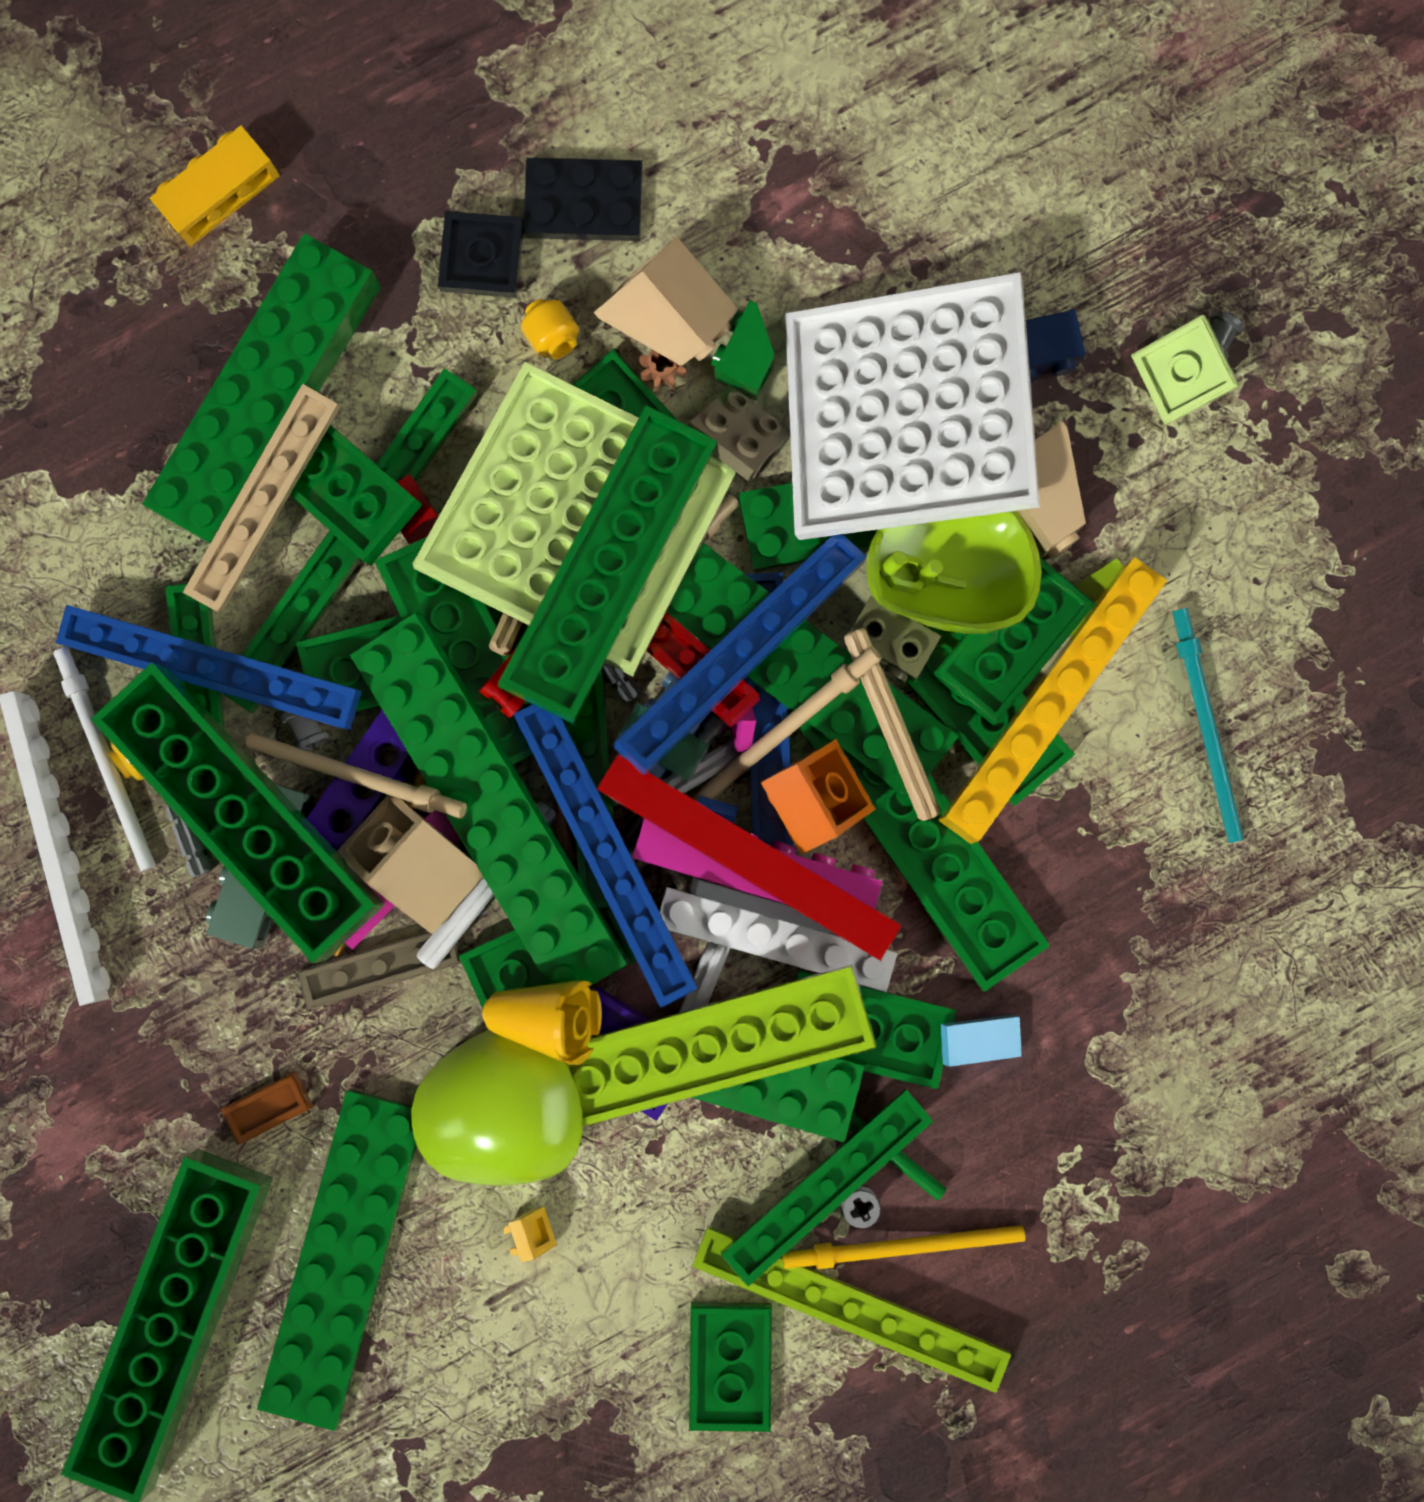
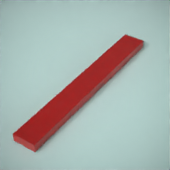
M619 754L597 788L600 792L879 961L884 957L902 926L649 772L643 775L626 758Z

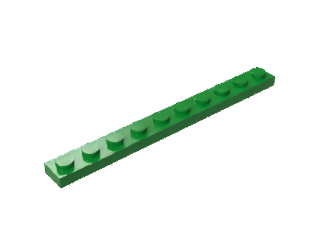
M444 368L379 459L377 465L396 482L409 474L417 482L477 397V390ZM329 531L241 656L286 668L298 651L296 642L306 640L361 559ZM222 693L250 713H254L260 705L259 703Z

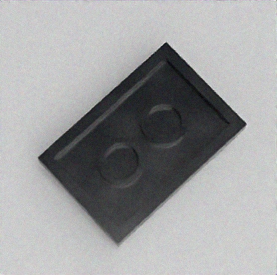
M526 157L523 229L525 239L640 241L642 160Z

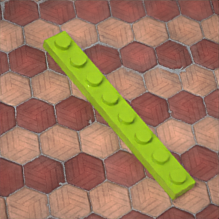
M707 1225L692 1267L997 1393L1011 1357L1009 1350L808 1266L784 1269L782 1257L747 1287L720 1253L736 1237Z

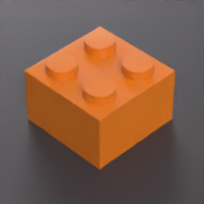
M837 739L801 757L761 782L770 803L777 810L787 828L789 837L795 842L801 854L838 837L875 810L873 803Z

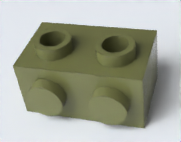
M872 596L869 597L850 631L864 628L873 648L878 651L882 658L879 662L886 666L884 672L902 683H905L907 678L913 682L918 678L941 638V635L920 623L881 606Z

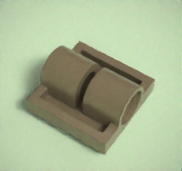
M731 385L689 424V427L717 440L713 455L746 480L750 478L755 480L790 436V430Z

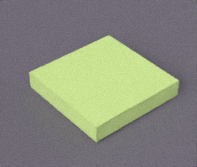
M1201 315L1131 354L1164 425H1169L1240 387L1205 315Z

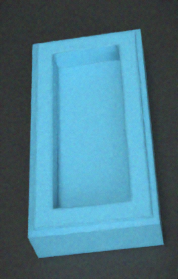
M1012 1014L941 1024L943 1064L951 1067L1022 1057L1019 1016Z

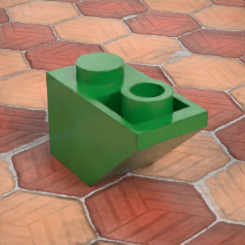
M749 300L744 311L739 309L735 313L730 324L732 328L729 330L733 334L727 346L722 343L719 345L711 365L715 367V381L727 387L731 385L745 396L757 401L774 367L775 354L756 302Z

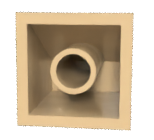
M675 236L632 273L597 308L594 314L605 323L683 366L694 356L698 361L702 360L716 347L715 342L732 328L728 321L739 309L679 238Z
M1063 421L1035 440L1040 508L1017 511L1033 534L1039 551V557L1043 558L1049 555L1051 560L1072 547L1073 543L1080 539L1077 532L1086 524L1068 428Z
M387 795L337 851L369 886L432 935L450 918L455 908L475 889L483 878L477 867L478 865L405 801L391 795Z

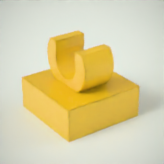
M544 1206L526 1212L503 1228L504 1234L512 1233L516 1246L510 1249V1253L514 1256L519 1255L521 1262L534 1260L557 1246Z

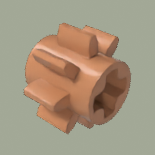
M652 349L649 356H639L640 364L648 367V369L641 373V380L644 382L651 379L654 382L655 392H658L661 386H669L674 391L676 390L675 381L677 377L685 378L687 376V369L678 366L677 363ZM663 361L669 362L670 367H665L663 372L657 371V366H661Z

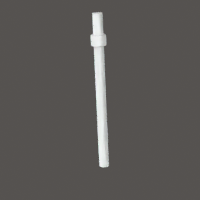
M69 647L57 649L53 654L64 679L61 682L66 698L72 699L141 872L151 869L156 864L116 765L108 755L110 749L104 734L91 720L95 712L87 694L90 688L83 674H79Z

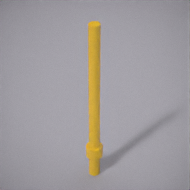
M1023 1225L840 1246H832L831 1242L814 1244V1249L788 1251L782 1256L784 1269L815 1265L817 1270L834 1268V1263L1025 1242V1230Z

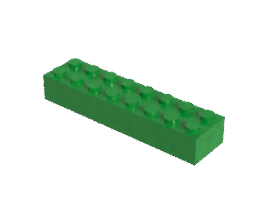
M303 233L142 503L143 506L211 544L301 385L304 384L319 393L375 299L381 286L372 270Z
M151 662L91 718L92 722L312 963L326 961L385 906L380 898L168 668Z
M200 1149L183 1157L61 1476L128 1502H142L155 1488L273 1177Z

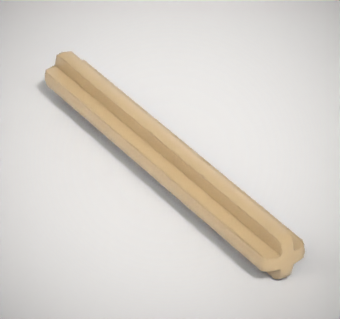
M864 628L857 629L844 636L853 661L870 647H873ZM878 662L863 674L860 679L916 814L920 820H929L940 814V808L881 665Z

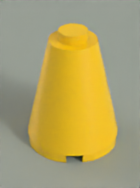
M576 980L497 991L485 1002L483 1019L486 1022L487 1028L495 1034L566 1064L580 1065L589 1058L594 1049L588 1047L591 1035H599L602 1009L598 992L590 990L588 987L592 984L588 981Z

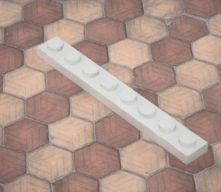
M16 691L1 694L0 704L79 1006L109 999L107 990L110 988V979L106 969L100 965L97 953L100 949V941L95 929L90 927L87 915L90 911V903L85 891L80 889L77 874L80 872V865L76 854L69 847L67 836L70 834V827L66 816L59 809L57 797L60 795V789L56 778L49 771L47 759L50 758V751L46 740L39 733L37 721L40 720L38 706L30 698V695Z

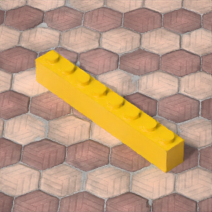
M1133 557L1119 570L1095 606L1090 610L939 818L941 823L970 844L981 840L1168 580L1136 557Z

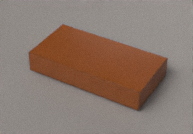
M297 1071L222 1108L221 1111L237 1145H240L313 1108V1105Z

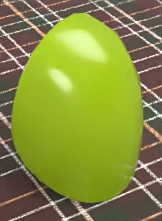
M1017 511L878 529L870 544L866 566L869 590L878 604L925 626L962 634H985L1022 621L1036 603L1040 591L1042 573L1039 551L1033 534Z
M490 1030L471 1037L438 1061L417 1088L411 1109L414 1139L426 1162L441 1175L455 1181L470 1184L509 1186L548 1179L568 1167L578 1153L583 1134V1114L579 1093L566 1063L495 1034Z

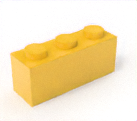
M240 125L234 131L223 134L217 144L204 155L193 158L188 163L186 169L175 178L161 183L156 193L149 197V199L187 245L192 247L280 177L270 159Z

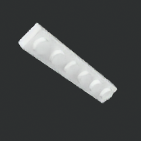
M665 887L659 912L670 931L818 973L853 965L858 984L887 992L898 954L887 950L882 960L879 961L841 937L697 897L691 893L670 887Z

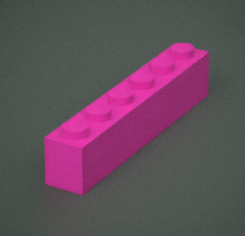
M644 818L633 854L634 859L783 903ZM774 841V849L875 909L883 882L874 879L875 870L852 864L850 871L835 867L837 860L835 858L813 852L810 860L797 856V847Z

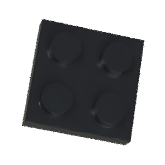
M445 211L438 277L439 291L517 298L524 229L523 217Z

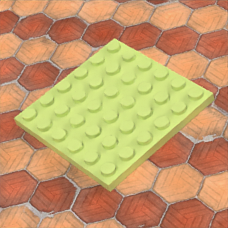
M524 362L415 558L413 568L529 625L639 418ZM712 454L605 661V663L631 676H634L737 474L736 471Z

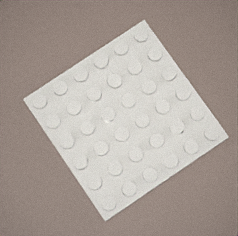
M1020 272L785 313L795 536L798 540L1040 508L1023 280Z

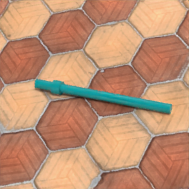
M1188 608L1179 609L1172 612L1179 642L1175 644L1179 659L1183 658L1227 841L1228 843L1242 841L1244 836L1199 654L1203 653L1200 638H1195Z

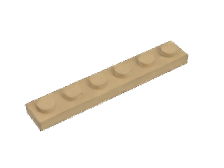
M301 385L183 593L216 612H223L340 408L337 403L306 385Z

